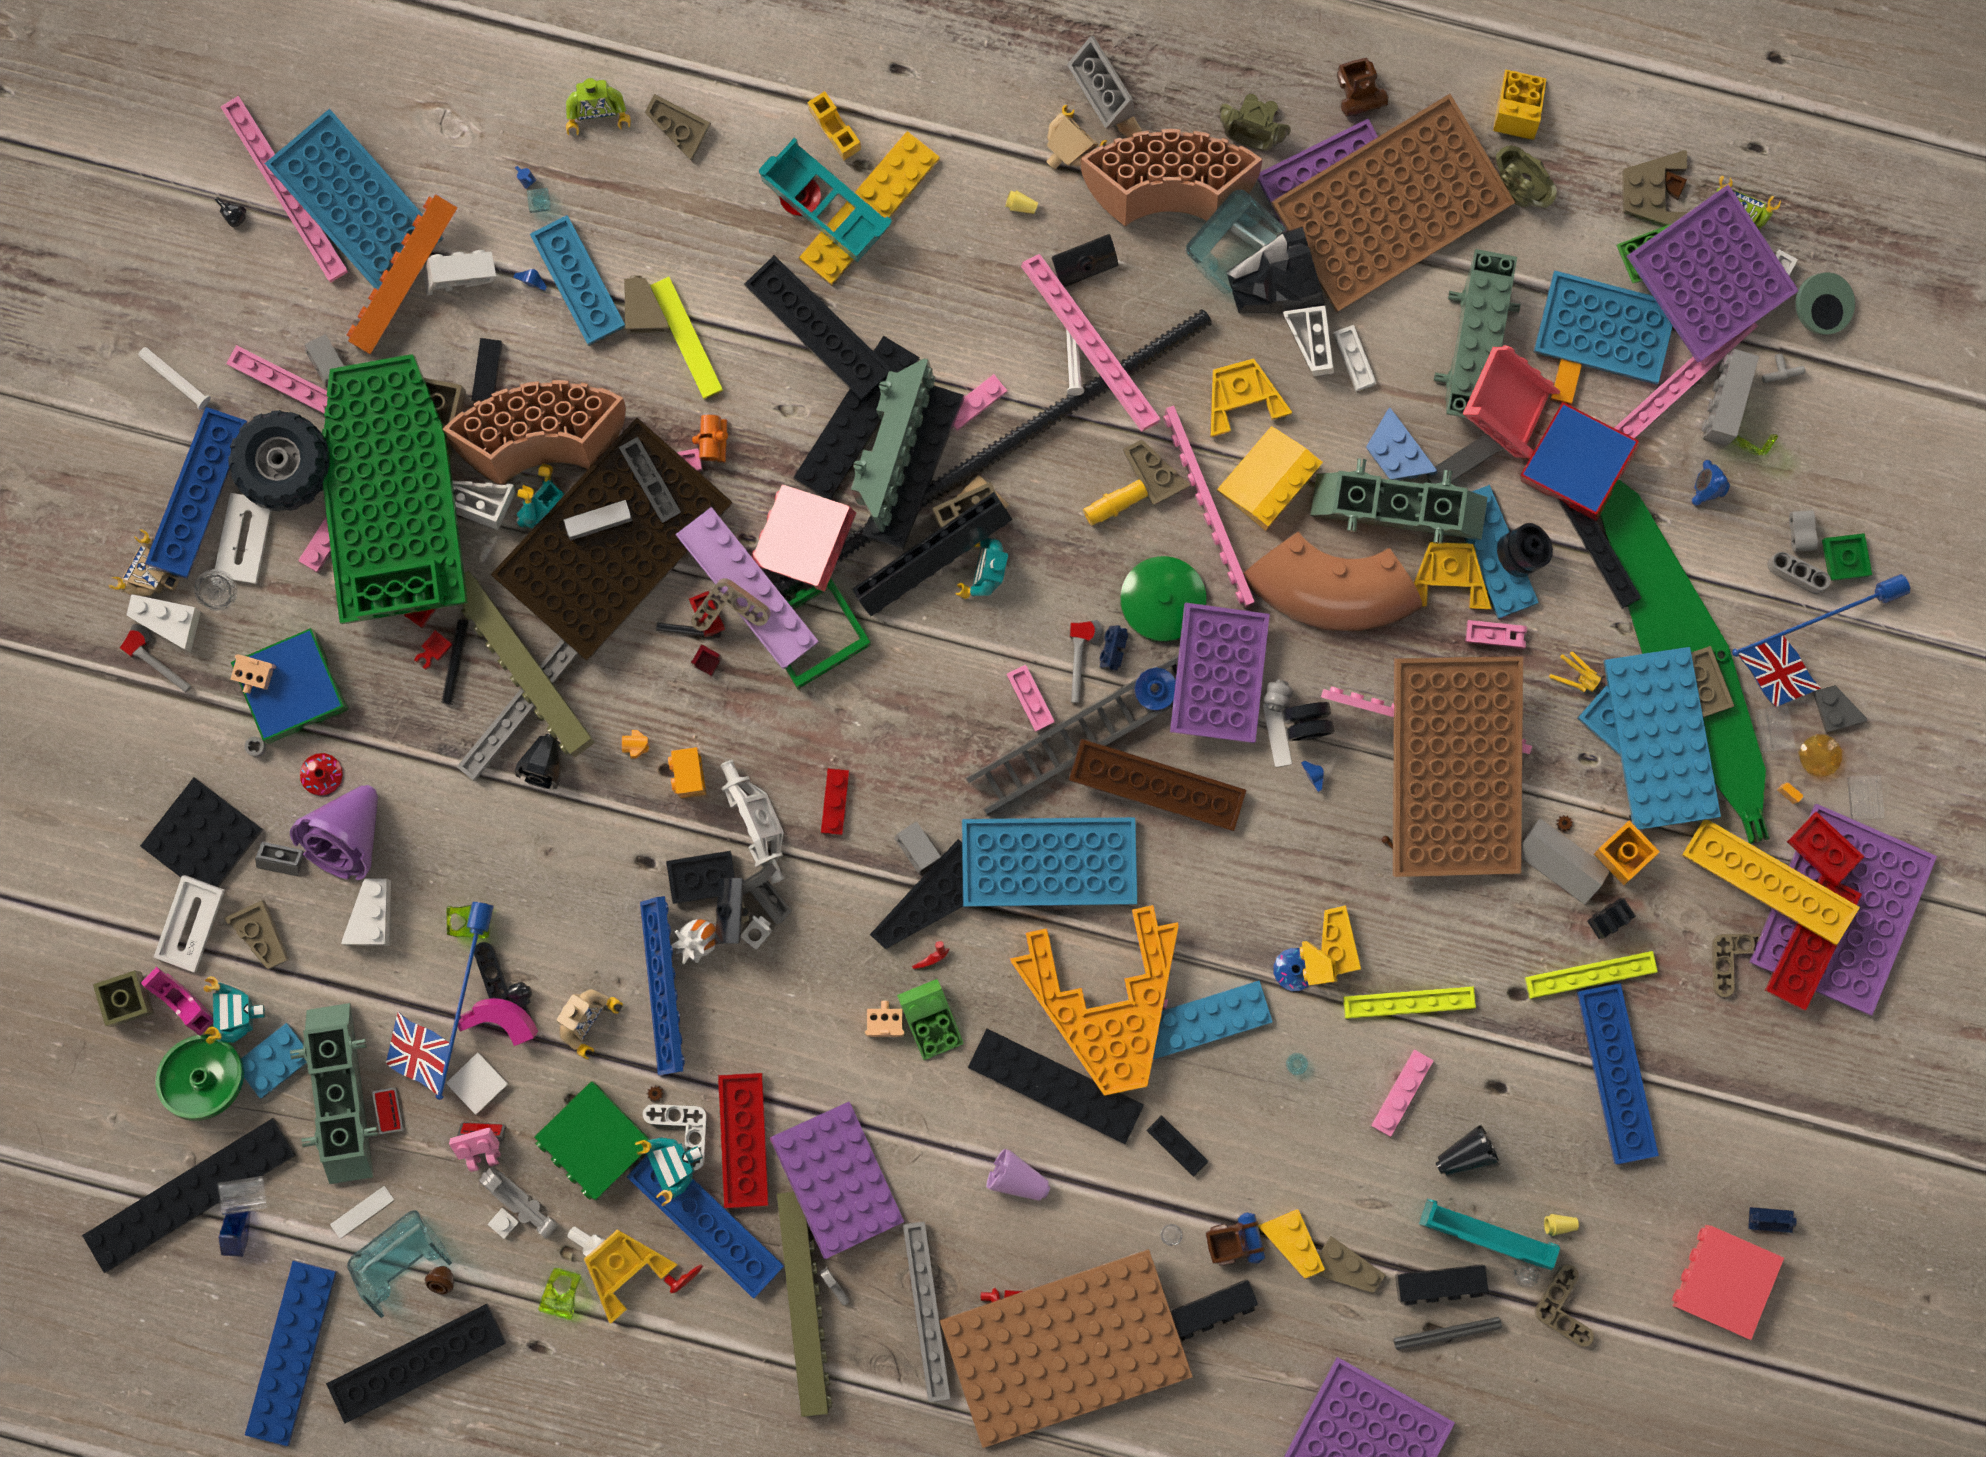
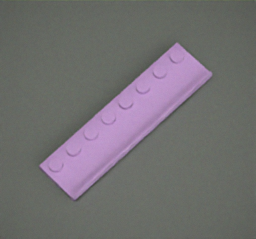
M712 507L675 534L715 585L720 579H730L770 609L771 616L767 623L762 626H757L741 614L739 615L782 669H786L792 662L819 643ZM724 586L720 592L724 594L728 588ZM737 598L740 606L745 607L748 605L746 599ZM752 605L748 611L751 612L754 606ZM762 612L757 614L759 618L763 616Z

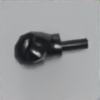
M219 197L215 198V201L221 206L220 213L231 227H237L246 219V209L242 205L232 204L231 202L224 203Z
M523 982L509 986L507 994L512 999V1002L525 1010L532 1018L527 1004L531 1003L529 999L532 996L531 987Z

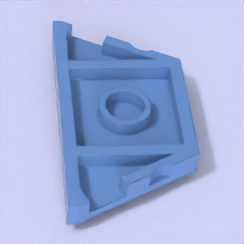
M1389 408L1366 446L1368 452L1388 479L1400 481L1404 478H1418L1419 475L1437 474L1436 468L1393 410Z

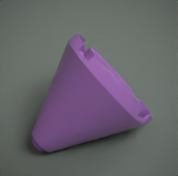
M369 785L359 786L299 818L290 829V838L293 844L298 846L300 843L306 850L303 855L322 870L347 880L351 875L357 876L356 880L363 879L371 869L378 804L376 790Z

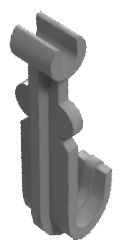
M490 1167L487 1171H484L479 1182L513 1213L519 1212L518 1219L520 1222L528 1223L530 1221L537 1227V1231L544 1238L548 1239L559 1224L551 1217H546L539 1211V1201H529V1196L498 1169Z

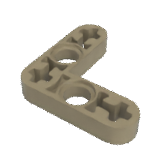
M723 578L717 582L691 619V623L699 631L708 629L726 604L757 626L767 623L771 616V611L764 603L732 580ZM726 586L728 589L721 597L718 594ZM737 598L746 599L748 605L745 607L740 606ZM708 601H716L719 605V608H710L708 605ZM753 605L754 608L752 609V611H751V612L748 611V610L751 608V606ZM706 612L708 616L703 623L699 622V619ZM759 612H762L763 616L760 618L757 617V614Z
M1721 934L1714 937L1712 941L1713 989L1717 996L1724 998L1733 994L1735 989L1734 954H1754L1755 941L1753 937H1756V942H1758L1761 934ZM1721 938H1724V942H1728V946L1724 947V954L1729 953V957H1717V953H1722L1721 946H1717V942H1720ZM1741 938L1748 939L1750 946L1747 950L1740 949L1738 942ZM1720 960L1728 962L1729 968L1726 972L1719 971L1717 964ZM1718 975H1730V979L1725 978V985L1729 986V990H1726L1725 994L1718 988L1723 983L1722 978L1718 979Z
M1569 1264L1563 1265L1558 1269L1535 1308V1316L1539 1321L1577 1345L1589 1346L1594 1340L1593 1331L1560 1310L1579 1277V1272L1574 1266ZM1571 1269L1573 1278H1568L1564 1284L1568 1285L1566 1289L1563 1285L1556 1282L1558 1279L1562 1282L1565 1278L1563 1271ZM1555 1287H1559L1563 1292L1562 1297L1558 1300H1554L1551 1297V1290ZM1548 1299L1550 1302L1556 1303V1307L1551 1305L1548 1310L1551 1313L1550 1316L1542 1318L1540 1309H1546L1549 1305L1545 1300ZM1562 1318H1567L1570 1321V1327L1566 1331H1562L1558 1326ZM1575 1324L1578 1325L1576 1330L1584 1333L1585 1330L1587 1331L1586 1336L1589 1337L1587 1341L1582 1340L1580 1342V1336L1575 1333L1572 1334V1337L1569 1336L1574 1330Z

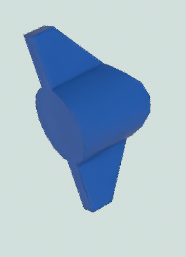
M518 166L515 167L518 171L517 178L525 189L536 181V178L528 168L521 170Z
M530 269L514 274L513 278L522 281L526 285L543 291L546 290L547 286L537 270Z
M1307 761L1301 762L1318 792L1322 791L1323 768Z

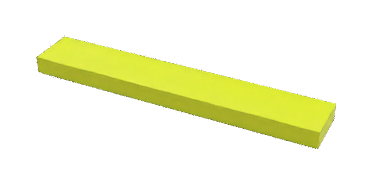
M670 277L650 285L703 399L722 392L723 389Z
M1650 951L1525 977L1529 999L1657 973L1658 970L1654 953Z
M1474 986L1343 997L1345 1019L1476 1008Z

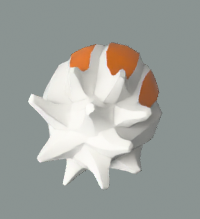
M696 919L685 924L680 932L678 930L675 931L679 940L671 944L672 948L679 949L676 954L683 953L682 964H685L689 957L696 963H699L703 956L708 955L715 949L716 927L714 924L703 919Z

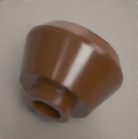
M446 1266L435 1267L425 1277V1284L432 1292L444 1295L453 1290L454 1275Z

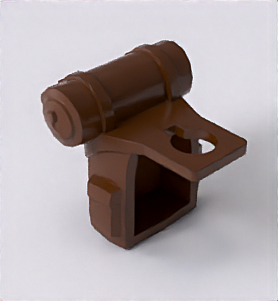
M1368 58L1357 59L1339 65L1337 79L1341 89H1344L1346 93V99H1343L1341 103V110L1346 117L1356 116L1359 113L1373 109H1381V107L1388 105L1389 97L1384 89H1379L1376 83L1377 72L1373 63Z

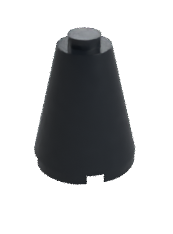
M1482 1125L1475 1127L1438 1156L1439 1161L1436 1162V1165L1441 1174L1445 1173L1448 1177L1500 1165L1491 1140L1485 1137L1487 1133Z

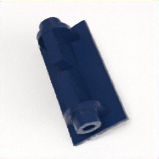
M1120 625L1109 626L1105 633V646L1099 658L1101 661L1100 668L1109 667L1110 670L1118 671V668L1121 667L1124 653L1117 651V648L1125 649L1129 635L1127 633L1128 629L1121 628Z
M1749 1207L1748 1229L1793 1233V1226H1796L1797 1223L1794 1211Z

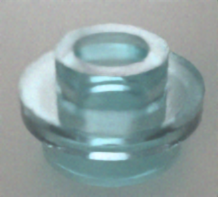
M1293 1053L1287 1058L1286 1068L1291 1074L1300 1075L1307 1070L1308 1061L1303 1054ZM1295 1060H1299L1301 1062V1066L1299 1068H1295L1293 1066V1062Z

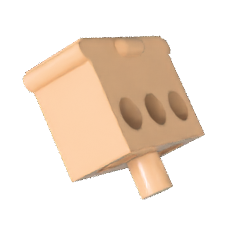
M239 654L235 655L236 662L231 680L245 683L243 689L245 693L250 694L252 686L268 690L273 669H276V665Z
M881 1001V1009H867V1030L865 1035L867 1037L904 1036L903 1010L889 1009V1001ZM875 1015L877 1016V1020L872 1021L871 1017ZM884 1015L888 1016L886 1021H883L881 1018ZM897 1015L899 1016V1019L897 1021H894L892 1019L893 1016Z

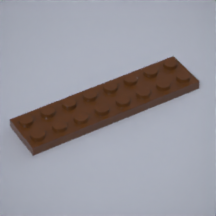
M1084 739L1080 740L1068 779L1071 782L1231 831L1235 830L1246 794V789Z

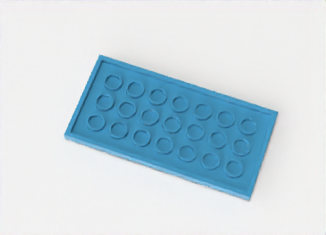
M329 108L264 164L374 288L379 289L383 283L379 281L385 269L390 271L393 266L390 262L396 251L399 253L402 251L404 245L401 242L407 233L411 235L415 227L412 224L417 215L423 216V214ZM442 236L438 240L437 244H439L444 239Z
M1690 647L1604 660L1632 824L1638 830L1721 817Z
M1135 817L962 819L963 907L1137 905Z

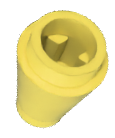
M1016 190L1015 192H1009L1005 207L1010 208V211L1034 214L1038 202Z
M1550 1214V1216H1546L1544 1219L1545 1232L1552 1236L1577 1231L1579 1228L1576 1217Z

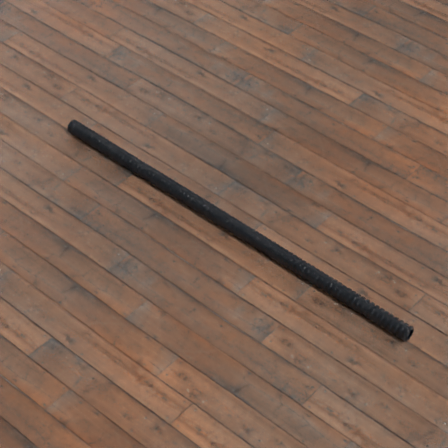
M1199 310V313H1194V317H1188V320H1183V324H1177V327H1172V331H1166L1165 335H1160L1161 338H1155L1154 342H1149L1150 345L1146 344L1143 349H1138L1139 352H1133L1132 356L1128 355L1127 359H1122L1121 366L1128 375L1133 376L1135 371L1139 372L1140 368L1144 369L1146 364L1150 365L1151 361L1155 362L1157 357L1161 358L1162 354L1166 355L1168 350L1172 351L1173 347L1177 348L1179 346V343L1183 344L1184 340L1188 341L1190 339V336L1194 337L1195 333L1199 334L1201 332V329L1205 330L1207 325L1211 326V318L1205 310ZM1100 374L1099 377L1095 376L1093 381L1089 380L1088 384H1083V394L1076 396L1067 394L1065 399L1061 398L1060 402L1056 401L1054 406L1050 405L1049 409L1045 408L1044 412H1039L1037 417L1034 415L1032 420L1028 419L1026 424L1022 423L1021 427L1017 426L1015 431L1011 430L1010 434L1006 433L1005 437H1000L998 442L995 440L993 445L989 444L987 449L983 448L982 452L978 451L976 456L972 455L971 459H965V463L961 462L960 466H954V470L950 469L949 473H943V477L939 476L937 477L938 480H932L921 508H926L928 503L932 504L933 500L937 501L939 496L943 497L944 493L948 494L949 490H954L956 485L960 486L961 482H967V478L971 479L972 475H978V471L982 472L983 468H989V464L993 465L995 464L994 461H1000V457L1004 458L1006 457L1005 454H1011V450L1015 451L1018 446L1022 447V443H1028L1029 439L1033 440V436H1039V433L1045 432L1046 428L1050 429V425H1056L1057 421H1062L1061 418H1067L1068 414H1073L1072 411H1078L1079 407L1083 408L1085 403L1089 404L1090 400L1094 401L1096 396L1100 397L1101 393L1105 394L1107 389H1111ZM867 523L864 524L863 528L860 526L858 531L854 530L852 535H847L848 537L837 561H843L842 558H848V554H854L855 550H860L859 547H865L866 543H871L869 539L862 536ZM780 577V581H774L773 585L785 598L787 593L791 594L792 590H798L797 587H802L804 582L789 577Z

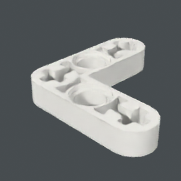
M658 1104L646 1106L643 1110V1118L647 1123L686 1126L685 1149L687 1151L688 1147H701L703 1158L700 1159V1163H696V1167H693L694 1170L700 1169L705 1161L706 1111L698 1106ZM652 1108H655V1112H663L662 1108H666V1121H661L663 1117H655L654 1121H652L651 1117L647 1116V1112H651ZM672 1109H678L681 1113V1118L677 1122H673L669 1118V1112ZM684 1109H688L687 1114H695V1110H699V1114H703V1118L699 1119L698 1123H695L693 1118H687L688 1122L684 1123ZM693 1132L700 1133L702 1137L698 1145H693L689 1140Z

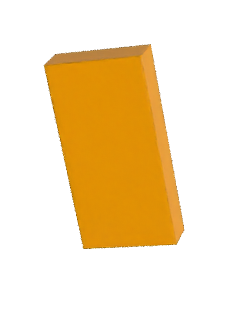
M1564 359L1560 360L1554 386L1560 390V393L1551 394L1550 400L1564 402L1569 405L1572 404L1582 364Z

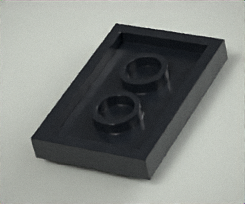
M731 850L666 861L673 904L716 898L718 896V880L721 878H735Z

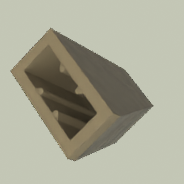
M633 275L628 279H624L625 329L627 334L670 333L669 325L646 278Z

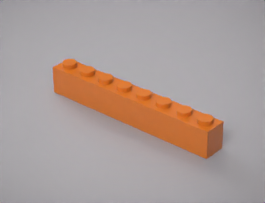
M436 194L433 198L428 197L423 205V208L426 209L423 216L417 215L412 224L415 227L411 235L409 233L406 234L401 242L404 245L400 253L396 251L390 261L393 264L390 271L385 269L379 281L383 283L379 289H373L368 298L371 300L368 308L363 306L357 317L361 319L358 325L352 324L346 336L350 337L348 342L368 354L372 353L458 208Z

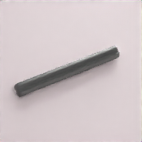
M1499 1317L1396 1337L1393 1342L1395 1349L1400 1350L1498 1330L1502 1328V1323Z

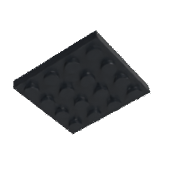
M193 777L140 847L179 877L186 875L219 887L264 829L197 778Z

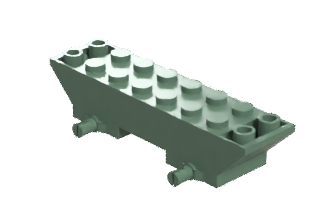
M1475 249L1463 292L1449 291L1448 300L1460 301L1461 306L1455 352L1449 373L1435 372L1433 381L1446 383L1447 392L1445 400L1447 415L1467 418L1463 415V412L1493 347H1502L1508 311L1518 313L1520 311L1521 304L1510 302L1517 263L1516 256Z
M925 358L898 373L889 371L886 382L880 383L881 396L877 413L881 420V425L872 452L863 450L861 460L855 461V465H853L855 468V478L851 491L857 504L866 506L879 531L882 532L890 524L892 517L890 511L892 506L896 505L898 499L896 492L898 486H902L904 481L903 470L910 462L909 451L911 447L915 446L917 439L915 433L917 427H920L923 421V415L921 414L923 408H926L929 402V389L933 388L935 383V376L932 372L933 368H931L929 360Z
M1358 458L1356 471H1338L1316 475L1310 516L1349 521L1347 531L1351 532L1352 523V532H1356L1357 523L1435 533L1433 543L1436 544L1438 535V544H1443V535L1482 539L1488 497L1471 492L1468 488L1457 487L1451 484L1453 471L1449 470L1448 479V470L1443 471L1442 483L1433 484L1425 482L1420 484L1384 479L1381 478L1382 476L1366 473L1365 466L1367 460L1363 459L1362 467H1360L1361 458Z
M351 1003L306 1010L303 1049L290 1050V1054H297L290 1056L292 1060L304 1057L307 1062L308 1073L311 1075L316 1118H314L316 1126L315 1137L302 1138V1142L311 1141L303 1143L302 1147L316 1145L319 1151L320 1163L323 1164L329 1184L372 1178L374 1175L369 1137L378 1136V1132H369L377 1131L378 1128L377 1126L367 1128L357 1049L367 1048V1044H361L366 1043V1039H355Z

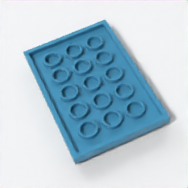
M1554 270L1533 353L1580 363L1586 367L1657 385L1673 325L1652 295Z

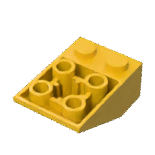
M1505 69L1493 131L1534 140L1541 120L1546 78Z

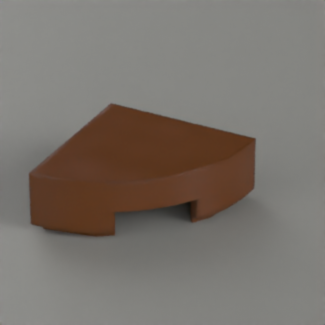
M1667 171L1665 175L1667 192L1674 199L1678 200L1687 179Z

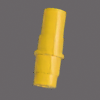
M1139 479L1110 494L1105 493L1101 499L1084 508L1083 513L1089 524L1093 526L1112 516H1118L1119 512L1147 497L1148 492Z

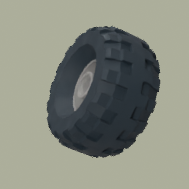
M281 410L271 411V413L267 414L261 413L254 416L253 420L248 424L244 423L239 429L240 432L237 437L233 438L230 445L231 453L228 456L231 477L241 493L256 505L270 511H292L299 509L304 504L308 505L315 500L314 497L320 491H323V481L328 474L330 464L329 450L322 433L308 419L299 414L283 412Z

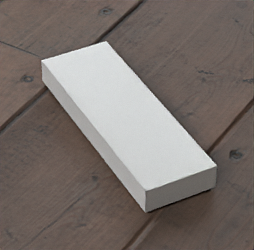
M1352 325L1335 331L1333 335L1355 391L1358 392L1376 385L1355 326Z

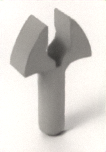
M827 1267L821 1270L822 1278L841 1304H848L849 1298L839 1286Z

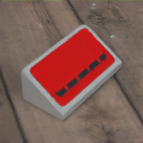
M397 1088L372 1091L379 1134L384 1135L404 1131Z

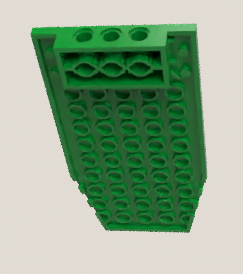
M409 354L331 368L326 395L328 397L327 408H325L324 412L325 424L324 429H322V435L329 450L330 464L328 474L323 481V491L340 624L468 603L447 436L442 430L443 425L415 355Z

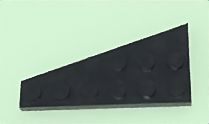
M959 839L955 841L869 934L885 950L963 907L962 842Z

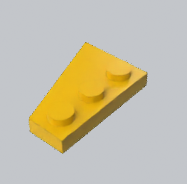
M1346 905L1324 910L1321 950L1335 960L1337 975L1361 970Z
M1298 1209L1258 1225L1262 1233L1285 1256L1287 1261L1304 1280L1325 1271Z

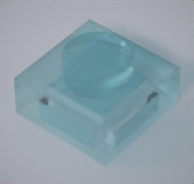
M548 188L527 190L530 213L551 211Z

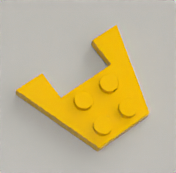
M1254 358L1212 371L1210 438L1231 432L1225 411L1264 400L1266 401L1271 420L1292 415V411Z
M1429 542L1413 582L1420 595L1422 606H1427L1428 585L1470 587L1469 608L1491 609L1474 545L1465 543L1438 544L1439 542L1436 544Z
M618 1229L584 1258L610 1324L627 1310L614 1295V1292L643 1266L648 1264L657 1276L662 1279L678 1265Z

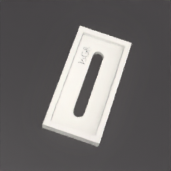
M230 493L213 574L214 577L251 584L258 583L272 511L256 505L244 495ZM246 511H251L252 518L243 561L240 565H236L235 558L244 514Z
M183 875L153 958L191 972H197L225 890ZM199 897L201 905L184 951H180L178 943L180 942L194 899Z

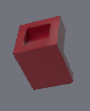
M701 644L691 664L712 677L722 657L717 652Z

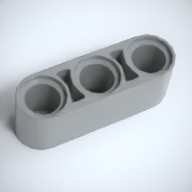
M1778 552L1768 560L1767 565L1770 572L1811 593H1820L1828 588L1831 583L1830 576L1826 572L1786 552ZM1776 558L1784 562L1783 568L1776 565ZM1795 568L1802 570L1803 577H1798L1795 574ZM1816 577L1821 579L1822 587H1818L1814 583Z

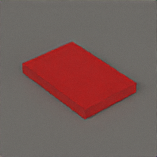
M1817 811L1787 841L1834 887L1838 886L1865 857Z

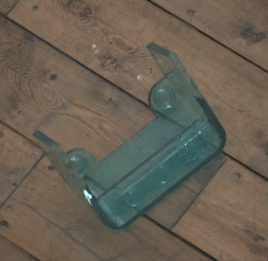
M1235 190L1230 193L1190 239L1185 248L1187 256L1198 271L1223 294L1230 293L1232 289L1215 274L1218 268V260L1210 251L1232 225L1239 221L1245 227H1253L1260 220H1263L1276 233L1283 232L1286 229L1244 190Z
M412 1210L352 1255L348 1260L347 1268L360 1298L382 1318L385 1315L379 1303L386 1300L390 1295L391 1286L389 1282L423 1256L428 1261L437 1260L441 1257L448 1265L452 1264V1261L444 1244L418 1211Z

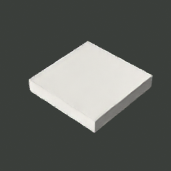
M480 1053L474 1055L446 1082L475 1115L508 1085L503 1077Z

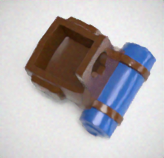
M1244 1213L1238 1217V1223L1232 1226H1228L1227 1223L1216 1225L1206 1232L1208 1249L1213 1264H1219V1266L1233 1264L1239 1258H1247L1248 1262L1260 1263L1265 1259V1249L1262 1245L1258 1228L1259 1224L1255 1214Z

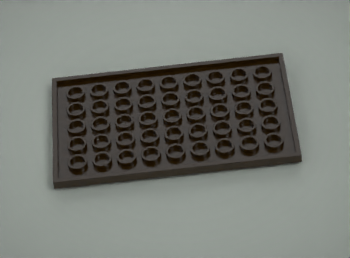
M636 418L490 575L582 658L588 661L689 552L675 534L711 507L721 517L733 502L641 420ZM636 437L641 441L681 513L663 523L618 448ZM626 500L632 521L570 541L564 519Z

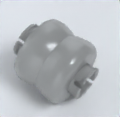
M1276 679V682L1268 683L1267 693L1263 701L1269 705V710L1281 712V709L1289 708L1293 689L1288 686V682L1283 680L1280 682L1279 679Z

